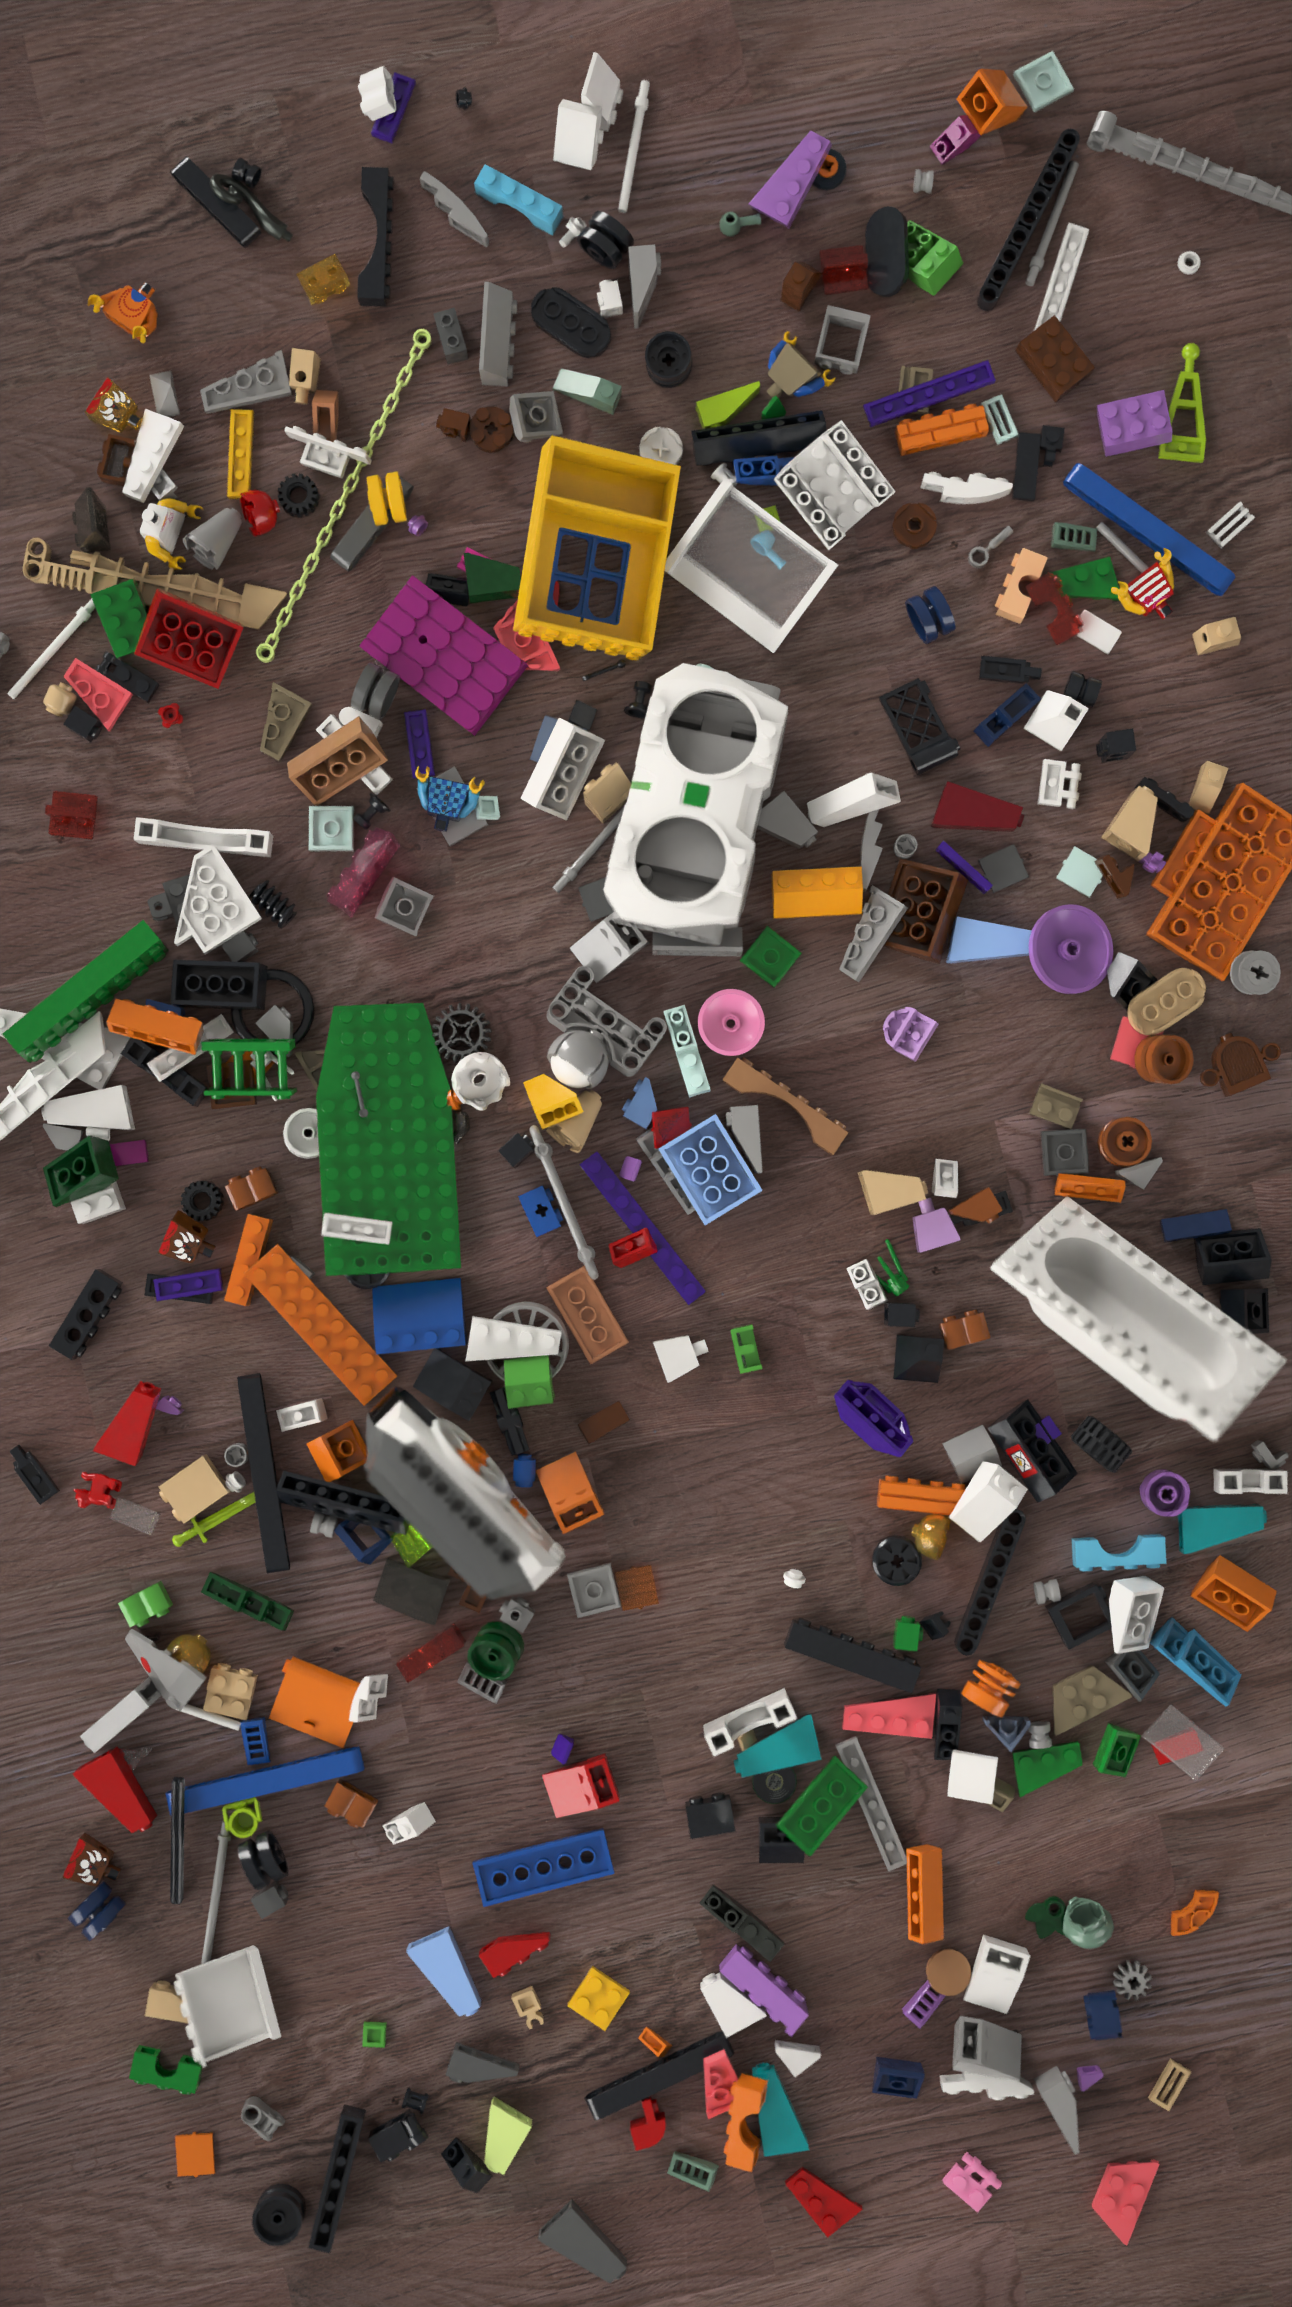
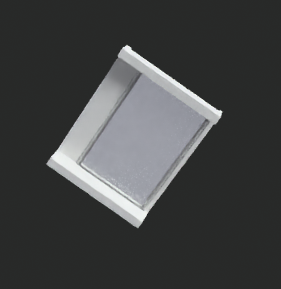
M724 479L666 559L665 571L772 653H775L836 570L838 564L828 559Z

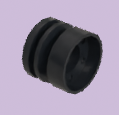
M665 331L658 333L650 339L646 346V368L649 377L655 384L663 388H674L683 384L691 373L692 355L689 343L682 335L676 332ZM668 359L672 362L670 367L666 364Z

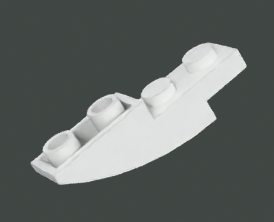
M929 472V474H924L921 483L922 489L942 493L940 502L953 504H976L996 500L1009 495L1013 487V483H1009L1007 479H991L982 473L970 474L967 482H963V479L959 477L945 478L939 473Z
M967 2072L940 2075L942 2091L948 2094H958L960 2091L966 2090L978 2093L982 2089H986L988 2097L994 2100H1003L1009 2096L1022 2099L1027 2098L1028 2095H1034L1031 2083L1020 2077V2081Z

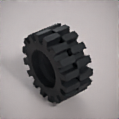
M295 473L291 474V478L286 476V481H281V488H278V499L282 508L293 517L297 515L298 518H302L303 514L309 516L308 512L311 511L313 513L315 511L314 507H318L319 494L313 480L311 481L310 477L307 475L304 477L301 473H299V476H296ZM296 488H303L307 492V497L302 503H294L290 499L291 492Z
M208 1181L192 1182L190 1186L184 1189L185 1192L181 1195L183 1197L181 1205H183L182 1209L189 1217L197 1221H208L216 1217L218 1212H221V1206L224 1203L222 1201L223 1194L220 1193V1189L215 1184ZM200 1192H205L210 1197V1205L203 1210L198 1209L194 1204V1198Z

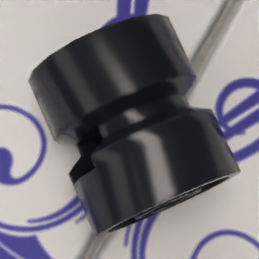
M1072 671L1063 695L1069 696L1074 700H1080L1082 705L1093 708L1101 689L1102 680L1093 677L1085 679L1084 674Z

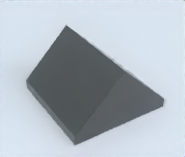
M1141 1650L1120 1654L1114 1652L1105 1660V1663L1138 1701L1143 1700L1160 1675Z

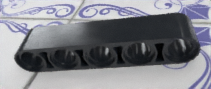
M185 156L170 171L174 179L244 248H247L261 234L258 226L237 205L226 203L216 196L210 187V178L190 158Z

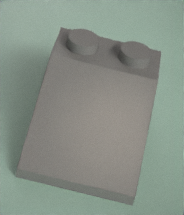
M655 244L628 247L634 329L639 328L656 287L657 275H661L660 252L656 253Z
M758 1105L731 1107L729 1109L730 1112H726V1127L731 1126V1132L754 1172L761 1174L762 1159Z
M1055 2066L1034 2078V2081L1076 2155L1079 2153L1076 2100L1072 2094L1076 2090L1065 2071L1060 2072L1058 2066Z

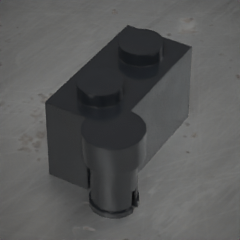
M409 2109L372 2129L368 2140L380 2163L385 2160L392 2161L396 2159L400 2152L405 2149L409 2151L426 2141L429 2136L425 2129L421 2128L415 2114Z

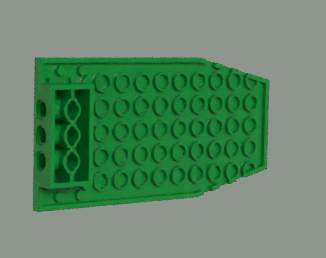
M424 1003L333 1007L316 1093L322 1219L324 1218V1213L389 1221L392 1222L389 1245L323 1236L326 1276L420 1272L461 1268L452 1106L447 1105L450 1086L437 1045L434 1044L435 1038L432 1036L433 1032ZM354 1071L360 1073L361 1093L364 1107L368 1111V1115L365 1118L359 1116L360 1105L355 1081L351 1077Z

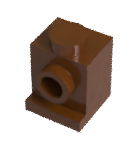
M444 408L443 414L438 415L436 428L441 429V432L448 437L456 438L460 436L461 441L466 442L471 421L470 414Z

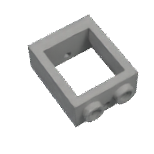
M828 305L814 364H817L822 369H838L843 374H857L871 315ZM829 323L861 330L854 362L822 354Z

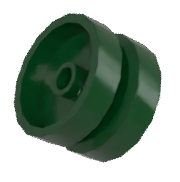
M498 1621L488 1622L481 1627L471 1644L467 1659L472 1669L483 1678L493 1681L504 1680L510 1677L523 1654L524 1641L522 1636L512 1626Z

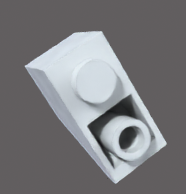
M424 1802L409 1808L382 1826L386 1831V1836L394 1845L417 1837L436 1821Z

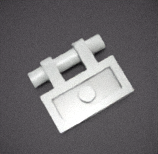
M1044 759L1038 804L1060 807L1062 799H1066L1067 808L1075 809L1076 801L1079 800L1077 790L1078 782L1081 781L1082 773H1080L1081 765L1073 763L1071 771H1065L1066 762ZM1064 779L1070 780L1069 791L1063 790Z

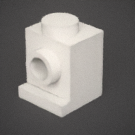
M617 280L601 281L599 283L600 292L597 293L601 316L606 318L623 314V305Z

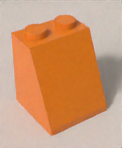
M979 69L957 97V101L980 135L1017 121L1027 108V105L1004 70Z

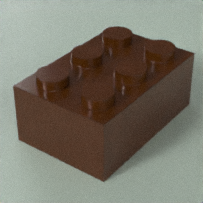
M1055 315L1024 338L1015 350L1055 403L1088 378L1095 369L1094 365Z

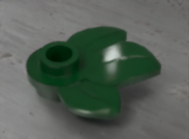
M1051 1896L1044 1903H1034L1027 1910L1025 1919L1030 1922H1036V1932L1040 1939L1048 1937L1055 1930L1064 1935L1065 1903L1061 1898ZM1052 1904H1057L1056 1910H1050Z

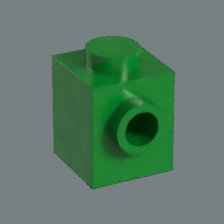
M902 1616L901 1619H896L893 1647L900 1650L917 1651L918 1641L923 1639V1628L920 1627V1623L915 1621V1617Z

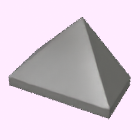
M167 371L150 375L157 413L166 417L180 415L172 372Z
M1162 1157L1151 1159L1116 1170L1115 1174L1144 1190L1163 1160Z

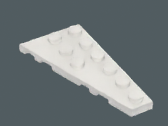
M0 1009V1036L5 1038L2 1033L27 1013ZM104 1027L105 1054L76 1077L98 1090L105 1088L122 1057L120 1053L131 1040V1037L109 1032V1029ZM67 1033L61 1038L62 1040L58 1045L50 1047L43 1052L42 1059L48 1060L47 1054L49 1052L52 1056H55L71 1047L66 1038L72 1033Z

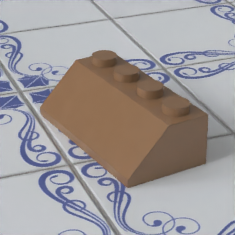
M358 716L287 762L291 781L315 806H318L388 761L372 730Z

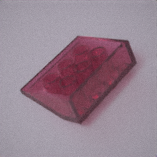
M377 827L374 831L370 830L364 839L366 843L361 850L357 849L352 856L353 863L349 868H344L339 876L340 882L337 886H332L327 894V897H329L327 902L351 919L401 846L391 832Z

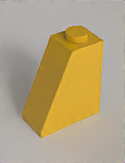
M545 1074L523 1082L542 1129L583 1113L576 1093Z

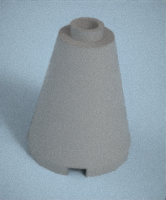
M234 508L223 509L183 538L186 549L189 550L191 548L195 552L193 557L209 569L215 567L217 570L221 566L242 525L241 514Z

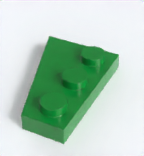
M1078 1741L1055 1744L1043 1749L1029 1748L1012 1751L1019 1797L1083 1765Z

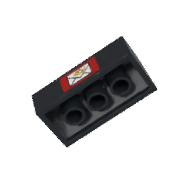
M1027 1399L999 1417L988 1427V1430L1038 1503L1056 1495L1078 1473L1057 1441L1052 1439L1042 1424L1041 1417ZM1037 1423L1041 1425L1050 1438V1443L1047 1444L1044 1439L1036 1437L1035 1425Z

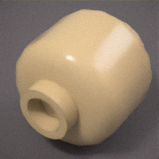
M60 682L59 685H50L43 700L47 706L46 710L59 717H62L63 714H70L77 699L76 695L71 692L73 687L63 682Z

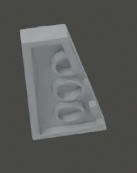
M282 350L267 359L264 358L257 361V364L247 369L243 368L237 371V374L229 378L225 377L201 389L200 392L206 414L292 395Z
M873 885L869 891L871 895L868 903L865 902L862 909L864 913L861 921L854 930V939L852 943H849L839 969L857 982H860L908 909L907 906Z

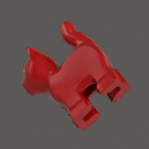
M83 1472L81 1477L85 1481H92L90 1491L86 1489L73 1490L76 1493L75 1500L78 1506L86 1508L90 1504L105 1505L107 1508L114 1509L116 1499L112 1498L109 1493L111 1490L120 1492L122 1482L109 1478L104 1474H88Z

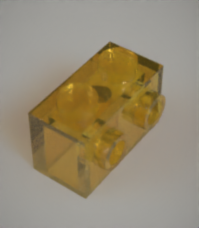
M336 254L296 274L311 305L323 303L327 300L328 296L334 293H342L350 285L348 276Z

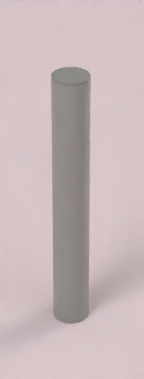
M1103 522L1096 527L1141 573L1149 568Z

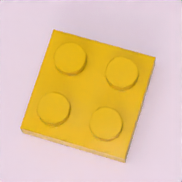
M592 1966L567 2006L605 2031L630 1994V1990Z

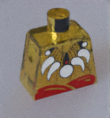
M108 377L85 410V414L91 421L119 433H122L127 425L138 430L142 422V418L135 414L138 409L135 401Z

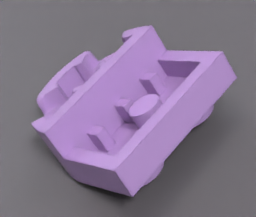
M905 1007V1009L898 1011L894 1010L887 1016L883 1025L886 1042L896 1052L916 1062L939 1024L919 1013L916 1009Z

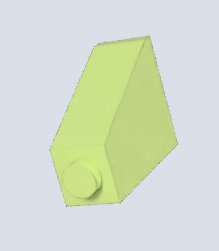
M493 2097L491 2101L484 2163L492 2172H500L504 2175L532 2127V2119L496 2097Z

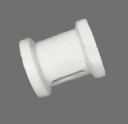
M722 463L713 472L711 478L713 480L716 479L720 484L725 479L735 487L737 485L735 476L726 468L727 465Z

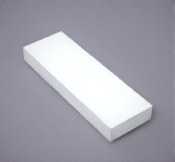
M324 1213L321 1236L389 1245L392 1222Z

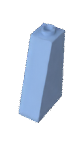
M956 917L953 923L946 963L1029 956V938L1032 930Z
M450 1926L408 1944L406 1951L410 1958L460 2017L464 2014L466 2016L475 2014L478 2008H480L482 2000Z

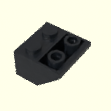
M759 1817V1863H804L805 1853L776 1826L782 1817Z

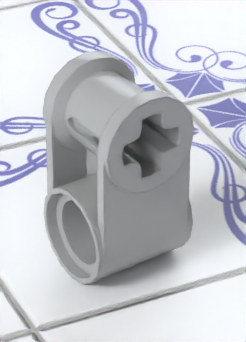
M249 2097L245 2101L241 2112L242 2120L255 2130L261 2138L270 2141L276 2129L285 2123L283 2116L259 2097ZM255 2108L258 2113L251 2114L247 2109Z

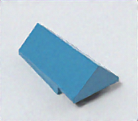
M1173 1617L1168 1619L1151 1637L1150 1644L1227 1707L1231 1702L1241 1674L1195 1629L1187 1632Z

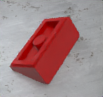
M648 1228L641 1229L608 1244L613 1265L619 1268L628 1266L658 1252Z

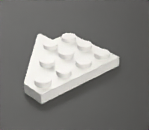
M214 844L194 855L174 940L178 947L194 937L206 955L262 919Z

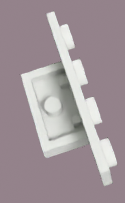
M293 426V429L285 427L284 431L289 438L306 443L300 460L303 466L343 478L350 458L369 465L371 464L372 460L368 456L367 451L362 448H348L341 441L334 440V442L326 440V437L317 433L313 435L307 434L304 429Z

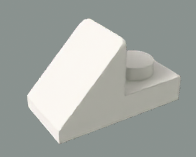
M935 1160L932 1193L934 1195L957 1198L958 1161Z

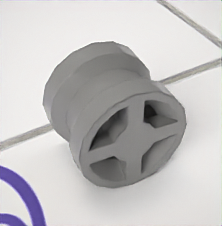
M916 169L913 192L925 191L927 194H931L934 171L922 172Z

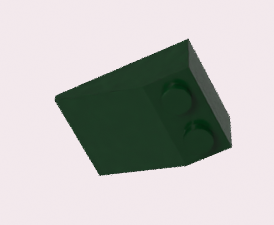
M90 1135L43 1168L54 1207L104 1190L119 1179L109 1141Z

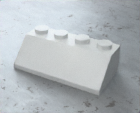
M559 718L521 799L540 810L567 820L605 740Z

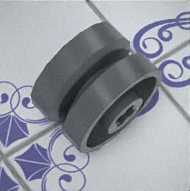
M368 663L354 689L351 708L360 712L368 709L371 717L382 720L394 700L399 686L400 675L391 671L383 674L380 666Z

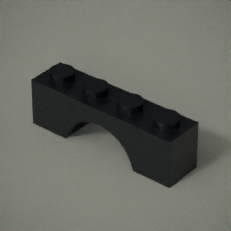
M131 1038L120 1054L155 1077L147 1063L161 1053L142 1040ZM182 1068L161 1081L195 1107H198L206 1096L204 1091L208 1089L206 1085Z

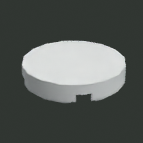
M655 427L647 431L641 438L639 452L641 457L677 465L683 454V446L679 435L672 429Z

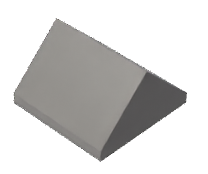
M983 1425L942 1443L961 1484L972 1480L982 1461L1002 1466L996 1447Z

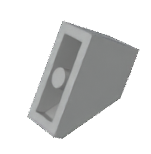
M274 1005L256 1022L257 1026L270 1039H293V1022L289 1019L292 1015L283 1006L279 1008ZM292 1050L289 1051V1054H286L287 1057L292 1055Z

